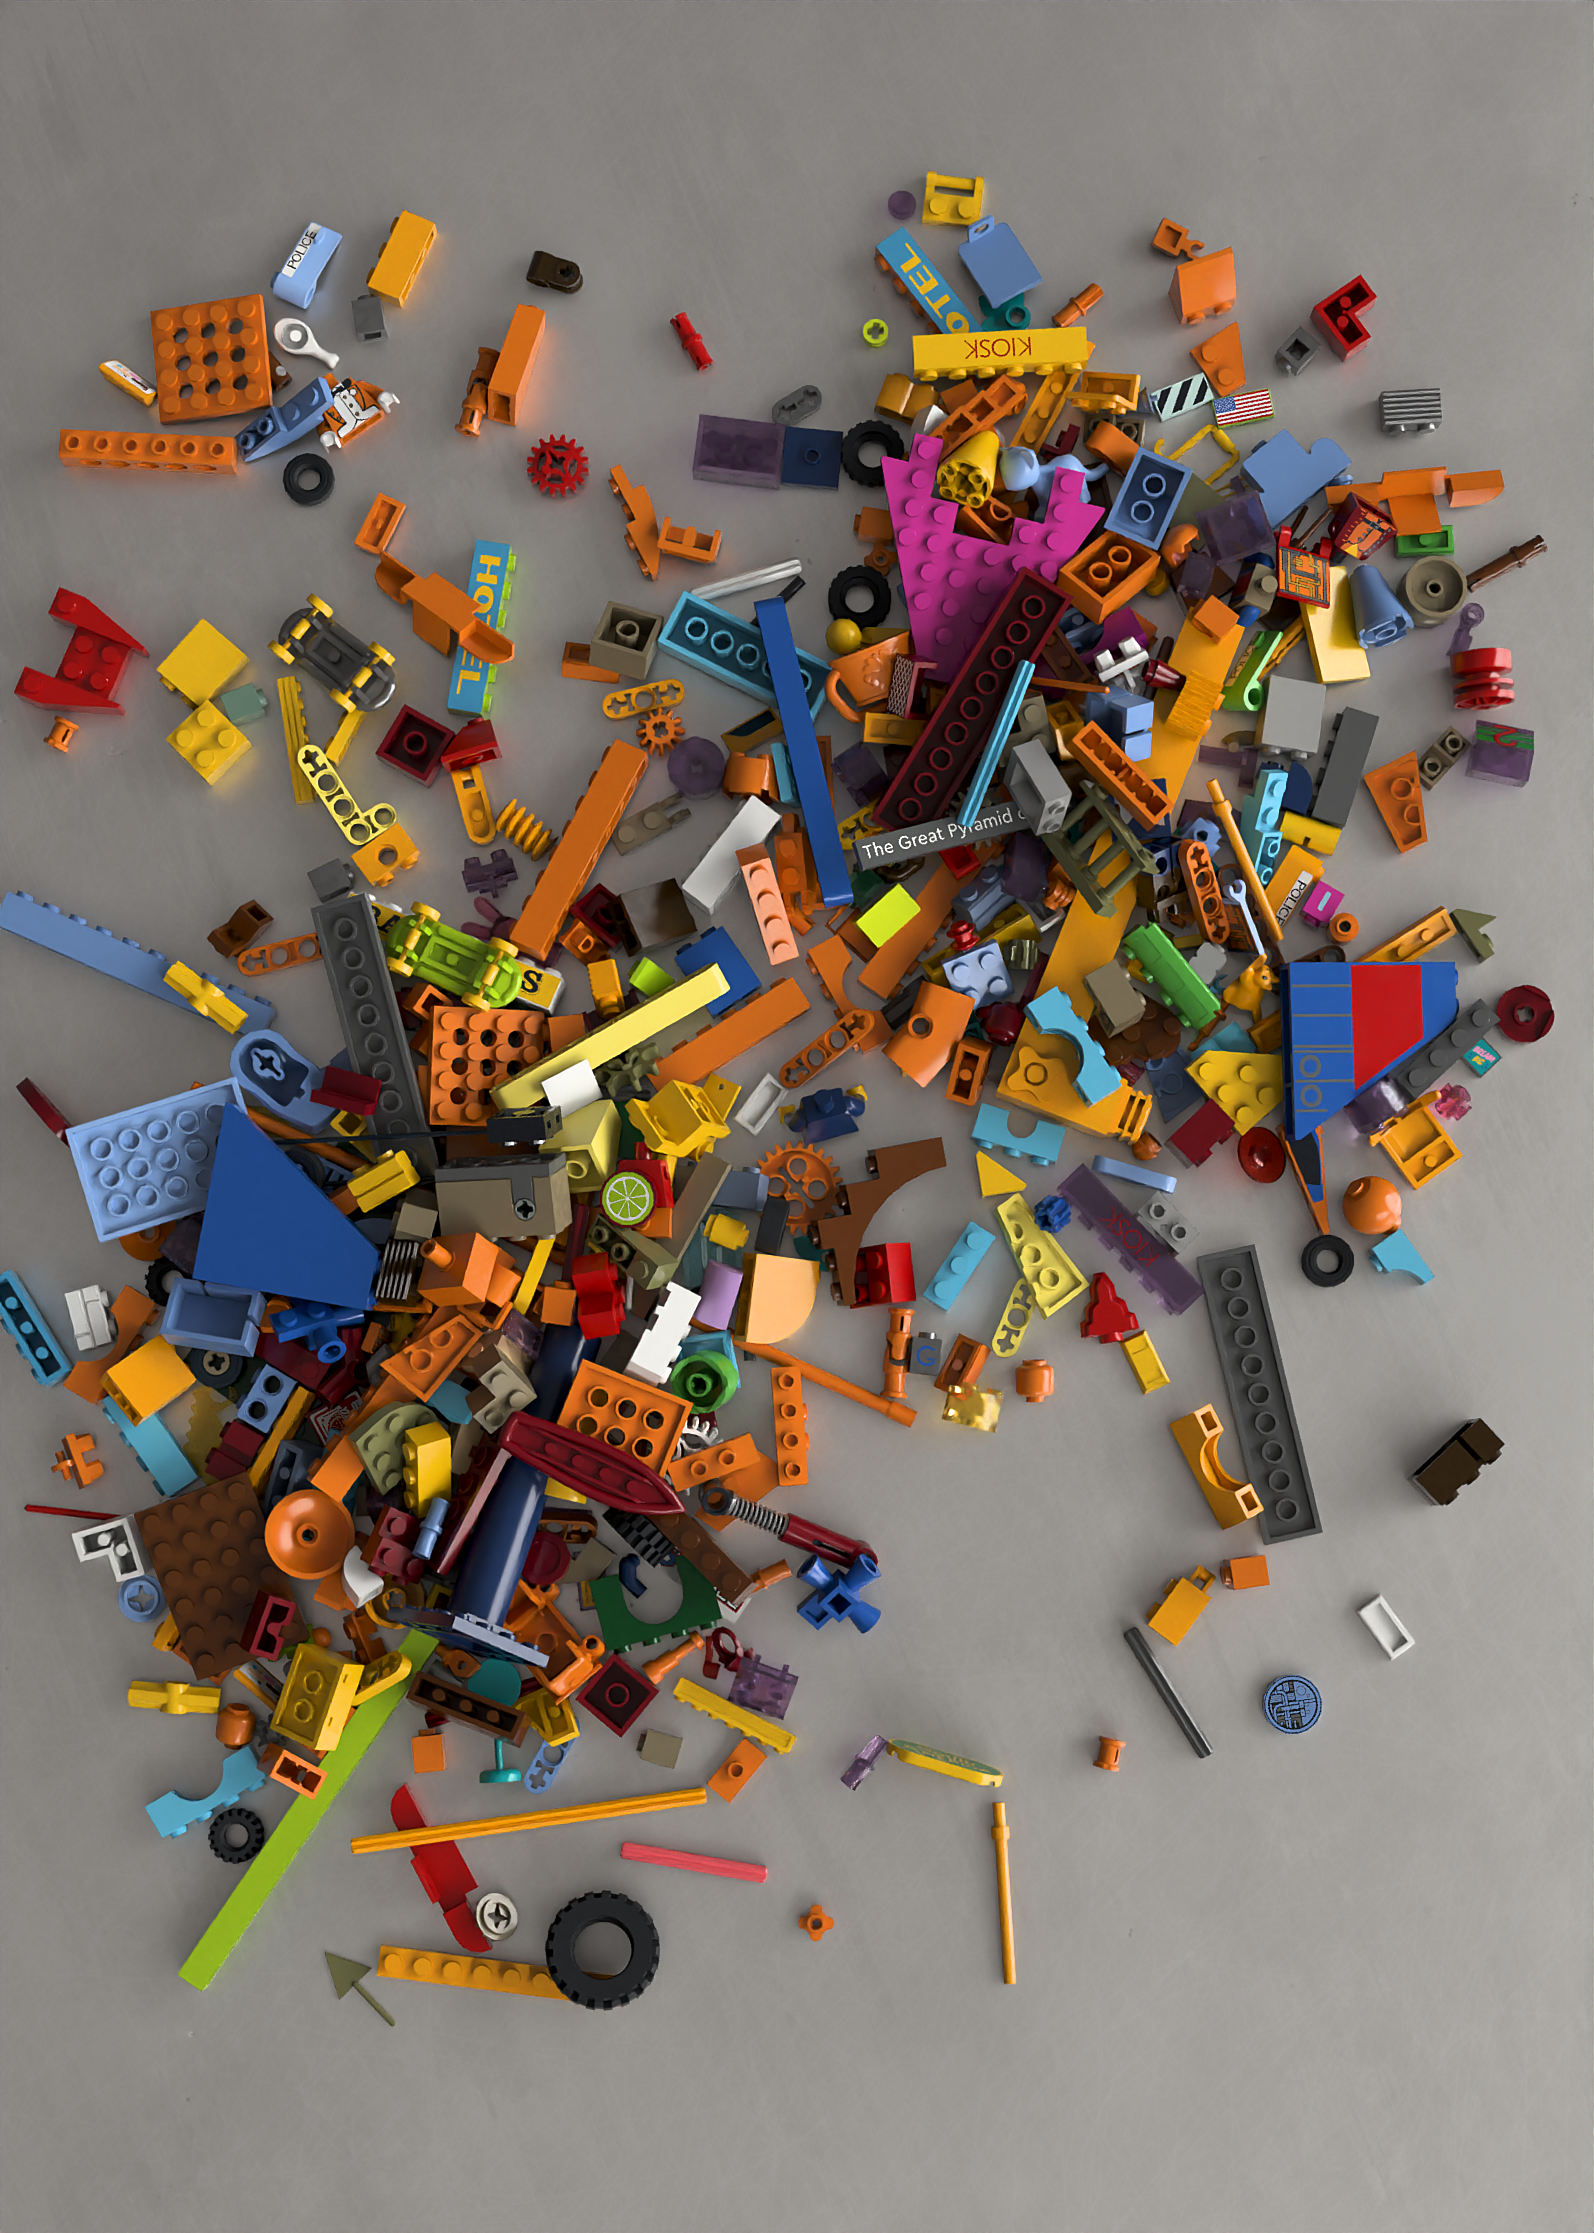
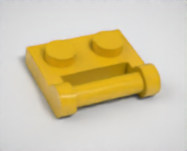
M928 170L922 223L967 228L969 225L977 222L980 219L985 177L976 176V179L946 176L938 175L936 171ZM939 186L974 190V197L934 193V188Z

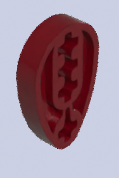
M26 1077L16 1088L43 1122L70 1148L65 1129L72 1128L73 1126L45 1094Z

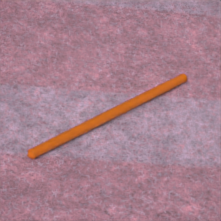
M1031 677L1029 684L1102 694L1110 692L1108 687Z

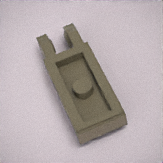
M680 793L671 795L660 803L656 802L616 825L611 838L621 856L671 830L672 826L691 815L687 808L678 811L667 819L664 810L678 804L683 799Z

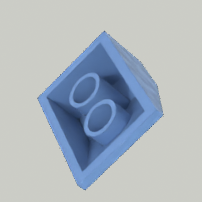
M1139 446L1104 528L1157 551L1193 469Z

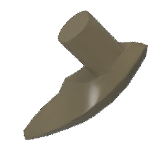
M1236 731L1228 734L1221 741L1227 744L1230 752L1235 753L1239 750V746L1254 745L1256 731Z

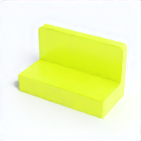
M894 883L851 923L858 931H863L876 947H881L921 909L899 883Z

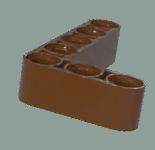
M1233 863L1220 866L1215 873V877L1220 884L1221 898H1228L1223 892V887L1227 884L1222 879V873L1224 870L1229 869L1235 874V879H1240L1245 883V899L1248 903L1247 907L1251 918L1260 928L1258 936L1263 949H1268L1272 954V960L1267 966L1273 971L1274 975H1279V965L1286 962L1240 866ZM1235 883L1231 885L1233 892L1236 890ZM1329 945L1291 962H1325L1324 955L1328 950L1335 953L1336 962H1345L1346 955L1341 947ZM1248 954L1251 963H1253L1259 957V955ZM1273 987L1270 991L1265 990L1270 996H1280V991H1276Z

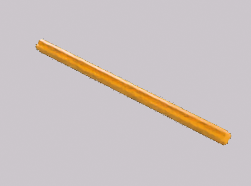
M703 1787L356 1837L350 1841L351 1851L353 1854L703 1804L707 1800L706 1791Z

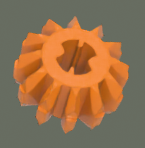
M658 707L657 716H654L648 710L646 716L649 721L639 719L638 724L643 729L636 730V736L643 738L639 742L641 748L649 745L647 751L649 755H652L656 749H659V757H664V749L667 748L671 754H674L675 748L672 744L683 745V740L678 736L685 734V728L678 727L682 723L681 717H676L672 720L673 710L670 709L664 716L662 708ZM660 727H664L667 735L664 737L661 734V738L656 737L655 729L658 728L660 730Z

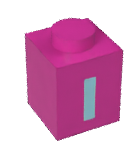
M1319 880L1299 912V915L1304 917L1302 921L1312 928L1318 929V927L1324 929L1345 895Z

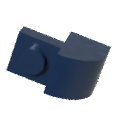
M1274 761L1262 762L1256 773V779H1259L1261 770L1280 769L1288 773L1286 788L1279 811L1285 813V810H1289L1304 816L1313 793L1312 779L1307 770L1295 761L1292 762L1288 771L1284 770V766Z

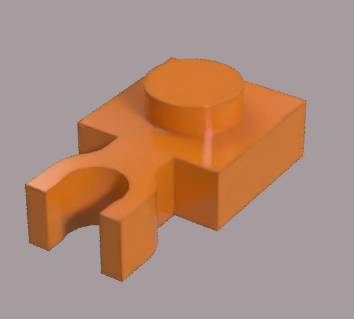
M1164 217L1157 228L1150 246L1173 258H1176L1179 252H1182L1187 260L1192 261L1199 257L1191 253V247L1194 246L1201 250L1205 244L1198 240L1190 241L1186 239L1189 230Z

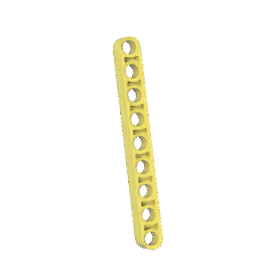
M716 962L707 964L499 1083L489 1091V1094L499 1111L503 1108L528 1107L547 1096L541 1082L585 1059H588L591 1069L598 1067L723 995L730 989V986Z

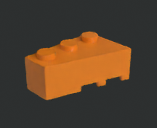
M758 1450L759 1462L724 1474L718 1478L727 1489L734 1491V1494H738L739 1497L742 1496L744 1499L752 1500L753 1503L758 1502L778 1486L777 1463ZM719 1492L710 1494L707 1502L716 1503L720 1500L722 1494ZM702 1505L694 1515L718 1532L735 1520V1516L710 1515L704 1510Z

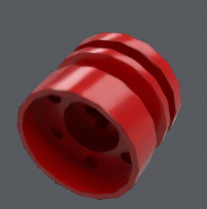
M1478 648L1458 652L1450 656L1451 677L1465 680L1452 687V692L1458 694V696L1453 698V706L1455 708L1489 710L1515 701V693L1508 690L1514 686V681L1500 677L1513 670L1512 656L1509 649Z

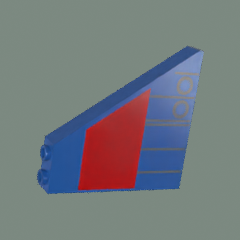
M1289 962L1279 965L1285 1141H1295L1304 1138L1457 1020L1459 1001L1456 998L1458 972L1455 969V962Z

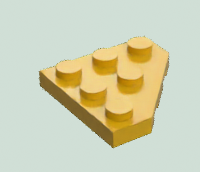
M1204 1050L1184 1068L1185 1072L1208 1099L1212 1098L1236 1123L1233 1129L1240 1136H1243L1283 1100L1282 1055Z

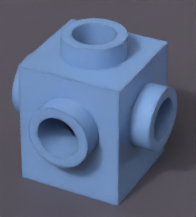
M1199 817L1194 823L1189 820L1178 832L1182 837L1200 841L1196 837L1197 834L1204 840L1200 842L1206 845L1210 858L1220 848L1217 842L1222 836L1218 833V827L1208 819L1204 821Z

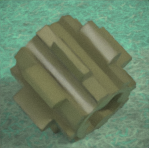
M1012 939L1009 940V947H1004L1003 960L1008 962L1007 968L1034 970L1035 963H1040V949L1036 948V941Z

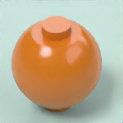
M1366 1176L1354 1180L1348 1185L1343 1196L1342 1210L1346 1221L1355 1230L1369 1235L1380 1233L1389 1235L1395 1232L1401 1224V1218L1399 1217L1402 1208L1401 1198L1391 1182L1378 1176Z

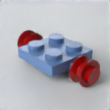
M961 920L953 923L946 935L948 938H954L950 945L951 948L962 952L942 959L940 962L950 989L975 999L972 1011L977 1009L975 1012L976 1016L983 1017L980 1027L984 1029L993 1006L1003 1004L997 1000L1014 994L1015 990L997 941L991 939L974 946L979 940L978 935L971 934L975 926L973 923Z

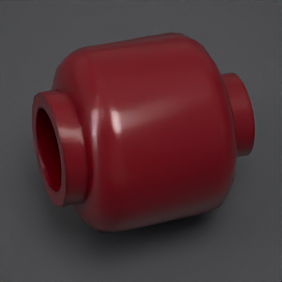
M1011 1001L994 1005L984 1028L989 1035L988 1039L1003 1047H1010L1011 1044H1015L1025 1022L1026 1015L1021 1011L1020 1005Z

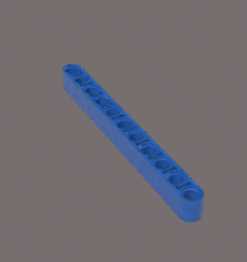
M783 596L754 602L755 612L825 909L852 903L854 898L784 599Z

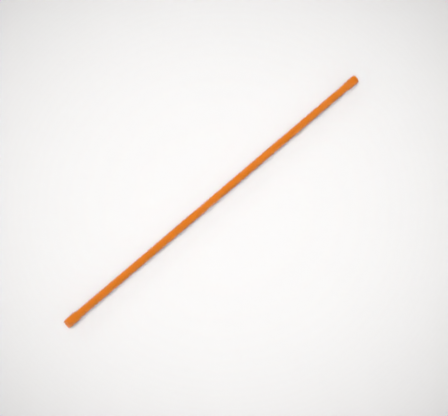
M194 1081L190 1090L197 1089L205 1085L197 1081ZM246 1106L249 1117L261 1129L284 1140L315 1138ZM328 1143L295 1144L352 1171L365 1164H368L370 1168L375 1166ZM417 1186V1187H415V1188H418V1189H422V1190H426V1191L433 1192V1191H431V1190H429V1189H427V1188H424V1187H422V1186ZM407 1189L401 1193L406 1195ZM527 1236V1239L521 1241H509V1237H498L531 1253L534 1252L538 1239ZM552 1246L547 1260L563 1267L565 1252ZM619 1277L617 1280L618 1285H623L626 1291V1280ZM693 1315L688 1324L706 1333L721 1330L697 1320ZM727 1326V1329H730L734 1346L780 1367L798 1366L800 1367L802 1377L884 1414L887 1418L909 1428L911 1427L917 1411L895 1401H889L767 1344L733 1341L735 1330Z

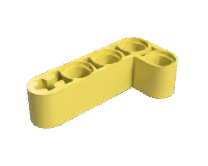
M306 745L299 750L297 763L349 843L353 845L365 844L395 823L396 812L391 805L386 803H380L362 814L319 747ZM305 751H309L310 754L316 752L318 757L315 759L318 767L320 768L324 764L327 768L319 771L314 778L309 773L315 771L310 763L304 764L302 761L305 758ZM323 775L331 776L335 782L334 788L330 791L321 790L318 786V779ZM344 799L350 804L348 815H337L334 810V804L337 800ZM380 808L390 812L391 819L386 825L378 824L374 818L375 812ZM355 824H361L366 829V836L361 841L354 840L350 835V829Z

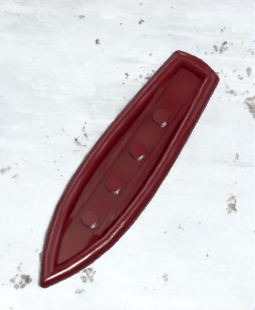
M513 1411L502 1425L498 1439V1446L555 1481L592 1500L619 1510L643 1515H672L685 1513L686 1511L685 1506L675 1491L661 1476L648 1465L619 1448L573 1429L519 1411Z

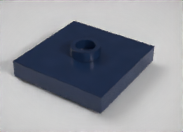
M786 426L781 485L838 490L843 432Z

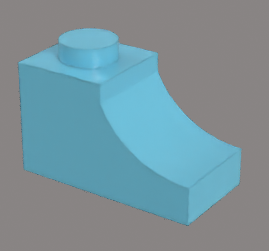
M1401 1229L1395 1231L1368 1250L1371 1255L1368 1258L1369 1262L1377 1272L1382 1271L1384 1275L1391 1271L1403 1272L1413 1277L1420 1285L1426 1284L1435 1277Z

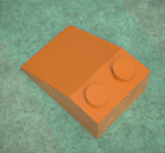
M1231 247L1176 266L1168 295L1180 325L1187 322L1189 325L1199 323L1205 319L1206 315L1212 313L1221 315L1230 311L1232 306H1234L1237 295L1234 258Z

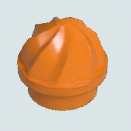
M1145 1131L1131 1147L1135 1158L1147 1161L1159 1155L1158 1151L1162 1148V1145L1150 1132Z

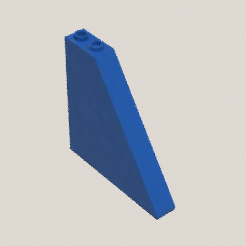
M225 1102L192 1279L372 1311L373 1305L376 1306L378 1304V1300L374 1298V1293L382 1265L383 1252L238 1105Z

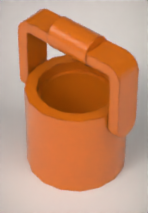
M495 1262L485 1297L486 1301L501 1309L494 1323L488 1321L487 1317L477 1311L465 1308L467 1304L457 1305V1308L473 1324L480 1328L486 1326L493 1331H497L512 1309L513 1302H511V1299L523 1279Z

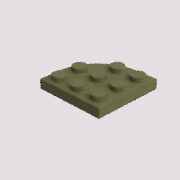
M411 1400V1402L406 1403L395 1401L387 1404L372 1414L348 1436L375 1491L382 1496L395 1487L404 1477L403 1468L406 1467V1459L403 1454L402 1445L405 1443V1430L436 1421L439 1422L435 1413L418 1401Z

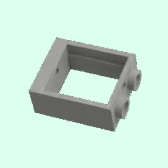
M1039 739L1013 747L1003 782L1034 834L1037 836L1045 832L1053 833L1062 827L1072 792Z
M1159 1191L1131 1217L1172 1259L1179 1255L1200 1234Z

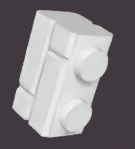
M94 1285L63 1294L79 1352L116 1343L115 1336L119 1335V1330L115 1318L110 1319L107 1308L112 1305L107 1290H102L100 1285Z

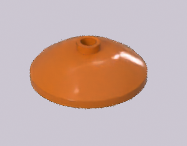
M300 1490L284 1497L270 1512L265 1525V1545L272 1561L286 1574L305 1580L319 1579L334 1573L344 1564L347 1554L354 1545V1523L348 1509L341 1501L338 1503L320 1490ZM304 1530L312 1532L313 1537L310 1541L303 1539L302 1533Z

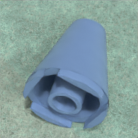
M1367 564L1354 569L1353 574L1350 576L1356 636L1359 645L1363 648H1369L1367 644L1375 643L1378 648L1394 643L1406 636L1405 629L1409 626L1411 629L1414 627L1412 617L1379 570Z

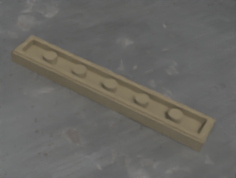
M704 1151L673 1208L672 1238H657L655 1241L679 1262L732 1167L731 1164L707 1151ZM634 1280L632 1308L629 1312L647 1321L666 1286L645 1290Z

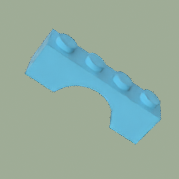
M1056 986L1027 1004L1023 1012L1039 1035H1060L1070 1041L1075 1047L1079 1056V1071L1071 1085L1087 1109H1089L1122 1086L1119 1082L1121 1076L1113 1065L1109 1066L1103 1058L1105 1053L1098 1041H1092L1087 1031L1089 1029L1084 1019L1080 1015L1076 1017L1070 1008L1072 1002L1064 991L1060 992Z
M250 1744L222 1761V1781L217 1790L209 1797L192 1799L182 1795L177 1790H173L145 1806L161 1837L164 1838L170 1834L172 1839L188 1830L186 1824L196 1819L199 1824L213 1816L214 1813L211 1809L221 1803L226 1808L240 1800L237 1794L248 1788L251 1793L265 1785L266 1783L263 1778L268 1775L256 1769L261 1758L254 1745Z

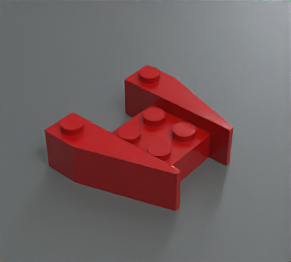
M59 587L48 614L55 622L73 628L75 632L55 678L25 666L14 694L20 700L47 711L125 715L126 711L120 704L113 702L133 654L135 653L148 659L150 654L144 646L86 597Z

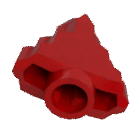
M1105 1272L1094 1273L1089 1287L1091 1301L1084 1308L1085 1320L1080 1323L1081 1338L1098 1337L1100 1344L1122 1341L1123 1332L1139 1328L1135 1313L1129 1312L1125 1300L1116 1296L1114 1284Z

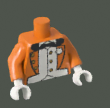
M332 373L323 376L322 378L327 380L335 402L334 405L322 414L324 421L316 426L317 434L320 437V442L325 452L329 453L328 447L333 444H337L338 448H342L385 417L383 409L386 413L391 412L388 407L390 403L396 402L399 404V400L393 392L383 390L363 380L355 382L351 377L339 383Z

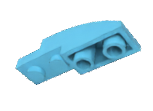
M1280 769L1260 771L1255 794H1245L1241 814L1240 835L1263 888H1266L1272 879L1283 832L1274 829L1288 773Z

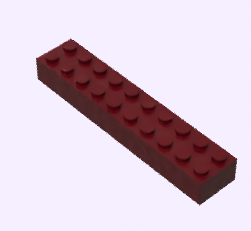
M1025 566L1018 569L869 814L868 820L887 832L939 820L989 738L1019 662L1026 660L1034 664L1073 600V596Z

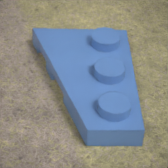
M1180 1045L1167 1059L1162 1057L1157 1060L1149 1059V1062L1143 1061L1165 1124L1205 1095L1185 1072L1184 1068L1192 1061Z

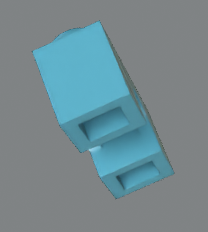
M981 1103L970 1138L976 1140V1146L992 1150L993 1146L1004 1149L1003 1154L1014 1158H1020L1021 1154L1032 1157V1163L1048 1167L1049 1163H1056L1065 1134V1127L1037 1120L1034 1131L1030 1136L1017 1138L1007 1128V1119L1010 1111Z
M971 1221L922 1297L944 1312H947L992 1244L995 1236Z

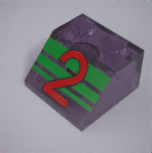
M1476 720L1465 776L1522 788L1529 781L1534 755V731Z

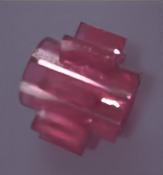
M1448 1083L1439 1091L1441 1097L1435 1103V1108L1443 1118L1450 1120L1454 1116L1459 1121L1472 1109L1468 1104L1471 1101V1096L1461 1085H1455L1452 1088Z

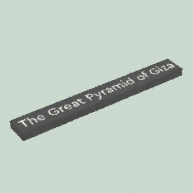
M1073 796L1070 798L1065 816L1076 807ZM1010 801L979 809L972 827H965L957 823L959 815L856 840L852 843L861 872L1031 827L1016 802Z

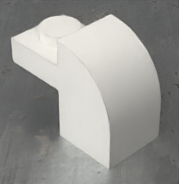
M357 1545L349 1551L345 1558L341 1582L349 1599L356 1608H359L382 1593L384 1582L379 1575L367 1570L369 1564L360 1560L362 1552Z

